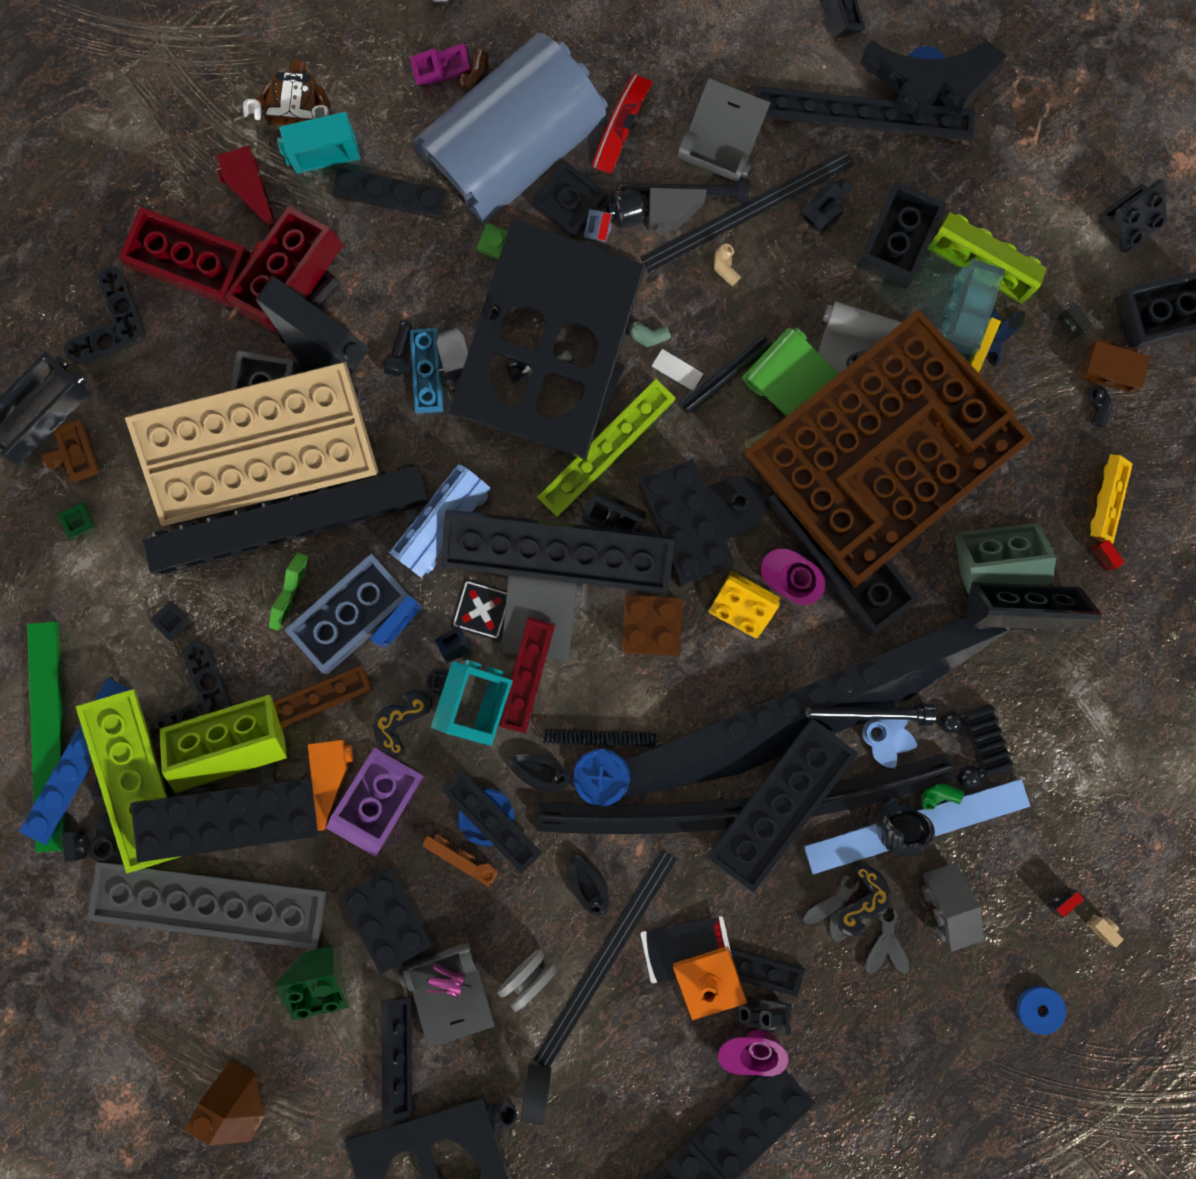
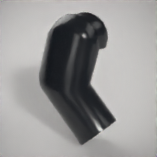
M1095 385L1088 392L1089 400L1096 410L1092 424L1105 428L1113 407V401L1104 387Z

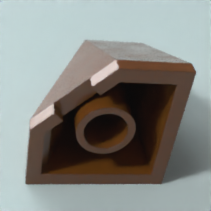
M230 1060L198 1103L183 1131L209 1146L250 1142L266 1115L264 1104L261 1103L258 1091L259 1084L256 1074Z

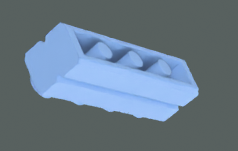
M458 464L389 553L420 577L431 572L436 565L435 559L442 552L446 509L473 512L476 507L481 506L488 497L487 492L490 490V487L469 469Z

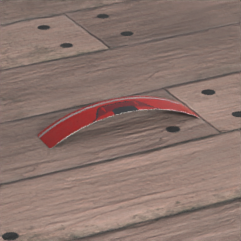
M637 74L631 76L602 137L592 163L593 168L610 175L612 174L629 130L653 81Z

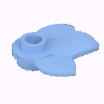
M870 719L864 724L862 737L868 745L872 746L873 757L881 765L888 768H896L897 753L908 752L917 747L912 734L904 729L908 720ZM874 727L880 730V736L877 738L871 735V730Z

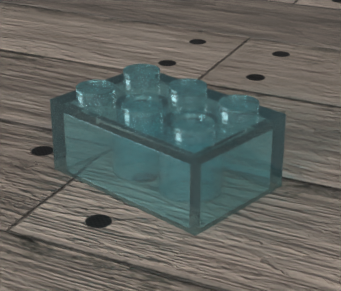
M972 259L966 267L962 266L958 275H954L949 291H953L950 301L947 300L941 313V316L945 317L942 326L937 328L967 361L980 350L1005 269Z

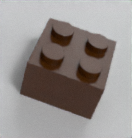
M625 595L621 654L680 656L683 598Z

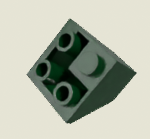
M333 946L304 952L276 982V989L292 1021L307 1019L310 1016L324 1013H334L338 1010L349 1008L341 963Z

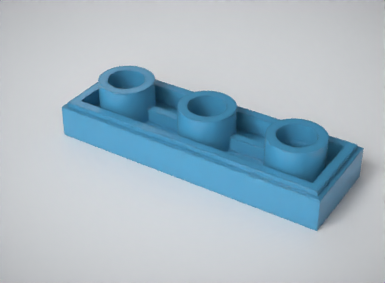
M438 328L410 330L414 408L416 414L444 412L442 382L438 367L441 366L437 347ZM424 367L431 368L427 374L422 373V369Z

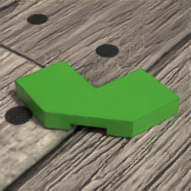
M297 552L287 567L283 591L271 608L269 628L278 631L290 615L294 605L293 597L296 594L297 588L301 587L305 577L307 555Z

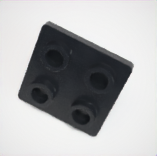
M1157 180L1149 187L1140 184L1098 215L1099 224L1118 235L1120 251L1126 253L1166 224L1167 214L1163 181Z

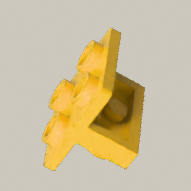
M730 571L718 596L711 605L709 613L744 633L758 638L780 605V597Z

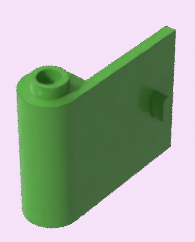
M787 328L742 376L745 384L753 392L760 396L765 395L786 417L840 374L806 341L807 336L798 328L794 330Z

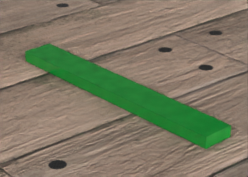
M59 622L27 624L34 804L64 754ZM66 812L48 844L44 845L35 840V853L63 851L61 833L67 832Z

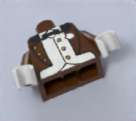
M291 60L289 73H274L272 80L266 83L254 99H247L243 102L244 117L254 113L255 120H260L261 112L263 111V116L268 125L285 126L329 116L331 102L324 88L316 83L314 76L306 75L307 64L301 60Z

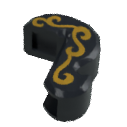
M413 690L407 692L403 696L407 701L406 706L391 704L383 707L376 714L373 723L374 735L378 745L385 753L395 757L407 755L396 728L430 713L432 699L424 691Z
M862 865L853 870L870 894L839 915V930L848 937H857L863 934L867 927L861 921L863 919H877L883 916L891 904V890L887 881L874 868Z

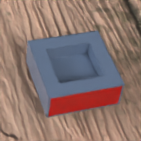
M589 210L584 237L606 242L612 227V214Z

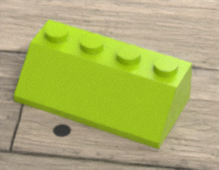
M949 212L927 248L928 250L1021 304L1039 289L1047 268L1042 266L1038 259L1023 255L1016 251L1017 249L1014 245L997 240L992 237L993 235L988 230L977 228L968 223L964 216Z
M271 695L160 729L162 774L175 793L287 758L283 731Z

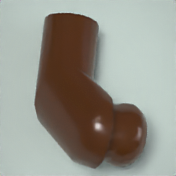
M478 50L475 53L471 73L463 72L460 76L459 85L462 88L471 90L480 82L488 63L489 55L487 52Z

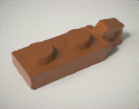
M438 834L434 838L427 836L422 844L424 848L488 887L491 886L498 871L490 864L476 865L472 863L475 857L462 849L458 853L448 848L451 842Z

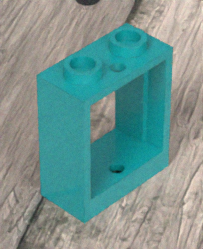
M346 112L279 127L282 137L277 138L281 155H284L287 165H292L296 174L361 159L355 132Z
M467 659L464 660L463 664L452 661L431 728L446 734L492 746L513 680L502 677L504 671L487 666L486 672L480 670L481 664ZM469 674L489 680L474 728L454 722Z

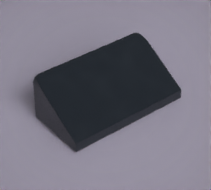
M821 0L833 38H840L865 30L857 0Z

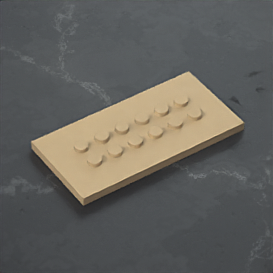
M346 361L125 417L161 527L373 476L378 473Z

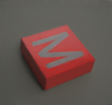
M1110 540L1099 542L1091 547V550L1106 571L1116 569L1124 564L1123 559Z

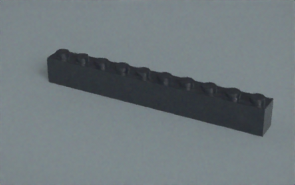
M406 464L398 467V471L388 474L385 471H381L366 480L359 481V479L344 482L342 483L343 486L332 488L327 486L315 490L316 493L306 496L303 493L289 496L288 500L284 502L268 501L260 505L261 508L238 509L233 512L232 516L224 518L223 516H212L206 519V523L198 525L186 523L178 527L179 530L172 532L167 530L153 532L150 538L142 539L149 572L157 576H163L426 505L430 499L423 472L419 466Z

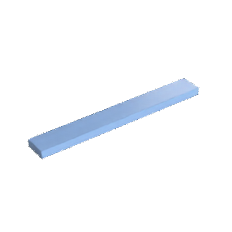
M1016 779L964 795L960 805L945 801L937 804L933 810L923 808L917 811L926 815L932 821L935 828V836L1031 806L1022 779ZM877 823L803 846L812 874L889 851L878 838Z

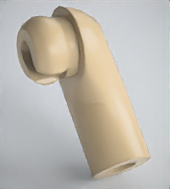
M724 243L715 252L714 269L733 287L740 280L741 276L731 267L734 248L730 244Z

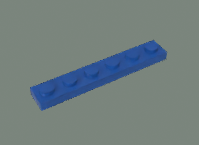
M107 678L95 700L132 689ZM81 724L19 830L20 833L44 845L48 844L93 765Z

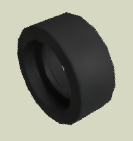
M528 1065L521 1122L544 1124L551 1067Z

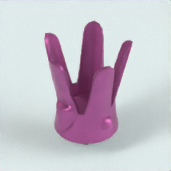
M433 963L436 971L451 979L430 978L428 980L430 986L446 990H428L426 993H447L451 996L460 997L462 987L471 988V985L463 984L465 973L460 971L453 972Z

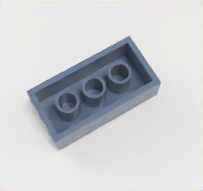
M371 553L289 625L285 632L322 673L329 674L370 638L410 594L379 559Z

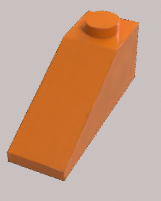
M347 739L308 744L318 831L327 829L326 827L335 811L350 769L349 762H353L352 746L347 745Z

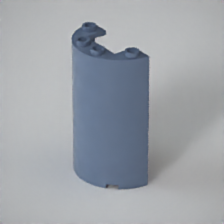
M544 33L535 34L411 141L412 147L429 165L434 163L464 196L466 206L483 225H486L607 120L605 108L608 107V104L597 93L589 80L588 69L582 62H575L570 56V50L562 41L557 43Z

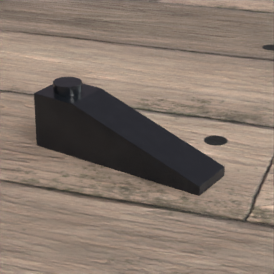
M274 276L270 277L255 298L273 327L277 329L285 341L289 351L293 353L299 362L303 372L346 361L349 374H351L370 350L368 346Z

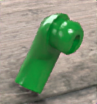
M938 783L924 790L921 795V805L926 810L935 809V806L943 800L960 805L964 791Z

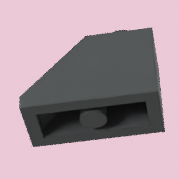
M650 188L649 230H655L656 233L661 234L677 230L704 205L706 189Z

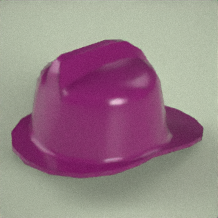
M783 548L770 551L764 557L761 564V574L765 582L772 589L798 605H810L822 597L825 590V578L814 562L795 551Z
M761 1029L753 1030L745 1037L733 1038L725 1042L718 1052L719 1064L723 1069L739 1075L775 1076L781 1074L787 1068L789 1062L788 1053L780 1045V1041L769 1031Z

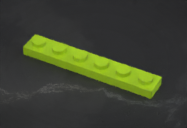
M655 379L591 443L587 459L583 460L577 457L537 497L538 500L558 518L676 398Z

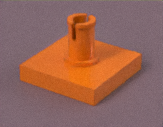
M728 946L673 963V969L692 1020L747 1004V997Z

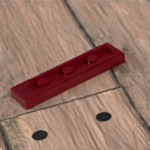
M528 616L511 677L513 682L498 727L526 734L556 624Z

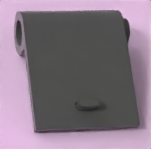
M708 78L690 128L681 143L677 158L735 182H738L741 178L746 179L752 163L747 161L771 102Z
M509 575L501 653L518 655L524 628L529 616L556 624L547 658L569 660L576 597H582L583 584Z
M470 942L402 963V970L398 971L402 987H408L409 991L413 993L428 1048L495 1027ZM433 963L453 972L460 971L465 973L463 984L471 985V988L462 987L460 997L451 996L447 993H426L428 990H446L430 986L428 982L430 978L451 979L436 971Z

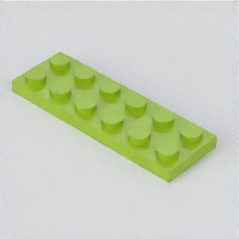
M136 689L75 706L126 874L178 858L173 857L137 863L131 803L168 797Z

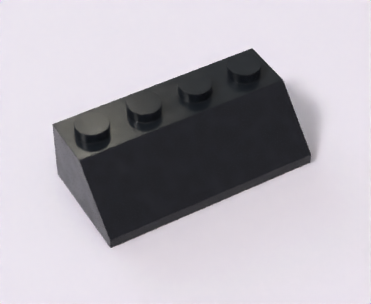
M972 582L965 609V614L972 625L980 629L1003 627L1007 630L1028 628L1034 631H1043L1044 629L1059 630L1061 632L1083 631L1102 618L1101 612L1081 587Z

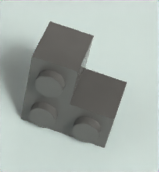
M955 862L924 873L925 886H922V892L927 903L932 902L935 907L933 912L939 924L935 928L942 943L946 942L951 952L984 941L981 907L957 863Z

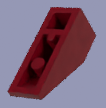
M249 145L217 155L220 166L216 167V172L220 182H226L230 190L272 230L276 220L255 155Z

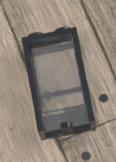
M45 351L0 396V450H2L0 454L20 468L25 464L23 460L76 409L85 397L92 395L84 387L87 383L86 380L76 371L71 373L69 369L72 366L60 355L54 358Z

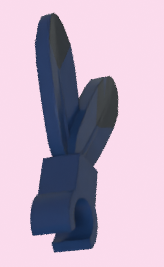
M987 302L983 307L982 318L984 324L992 317L999 320L997 309L990 302ZM1023 311L1013 313L1001 326L999 325L987 355H993L995 358V362L992 364L993 367L1001 360L1000 351L1002 343L1011 337L1024 323L1025 313ZM987 355L983 363H985L988 360Z

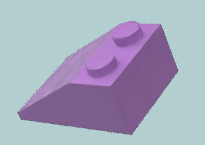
M374 747L330 817L326 828L376 857L422 780L423 775Z

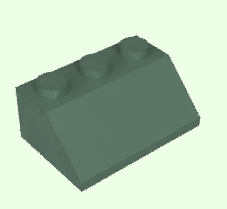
M1039 523L955 532L960 576L968 594L972 582L1019 585H1046L1053 583L1056 556Z

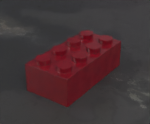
M288 206L224 298L239 313L280 335L255 300L270 277L274 276L306 300L343 247V243L330 227Z
M140 207L119 259L129 269L232 308V305L224 296L245 268V261L249 256V252L242 245Z

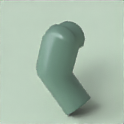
M634 321L629 326L631 338L645 347H651L671 339L667 326L653 331L644 326L640 321Z

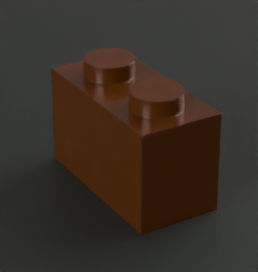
M1101 339L1087 347L1079 379L1133 394L1143 388L1151 356L1142 354L1140 349L1133 347L1124 349L1115 346V343L1110 340Z

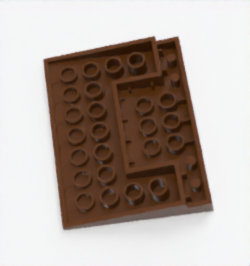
M918 309L744 451V455L854 588H856L1025 448L1034 437L1014 417L1016 412Z

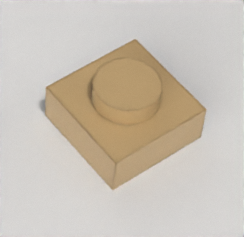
M1093 915L1086 922L1108 945L1116 948L1124 940L1117 933L1119 927L1108 917L1103 919Z

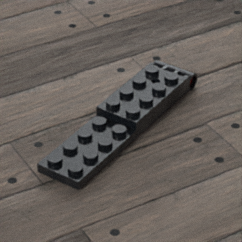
M786 1069L781 1074L775 1076L756 1075L646 1179H737L815 1105V1102Z

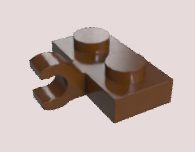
M77 419L60 425L53 431L59 449L40 456L44 467L47 466L50 470L64 463L72 482L101 473L82 420Z

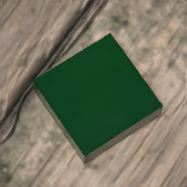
M80 502L57 513L64 532L70 540L97 528L84 502Z

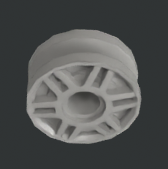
M541 948L537 949L520 964L497 990V994L501 998L513 991L517 994L510 1004L514 1012L524 1007L550 981L559 968L554 962L546 965L544 968L539 966L545 956V952Z

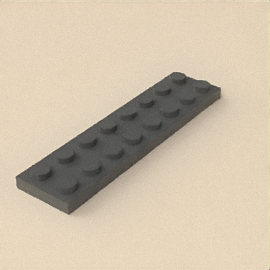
M98 861L95 867L87 920L316 950L319 948L327 890L151 867L126 874L124 864Z

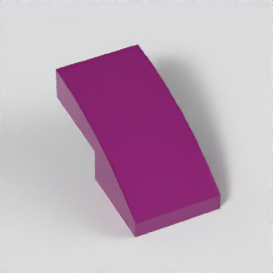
M464 43L440 52L434 48L409 57L417 85L459 78L463 72L470 74L472 69L468 49Z

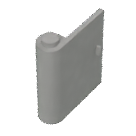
M835 301L833 306L827 305L822 321L827 322L818 353L835 370L841 373L847 368L846 360L851 354L862 350H869L902 322Z

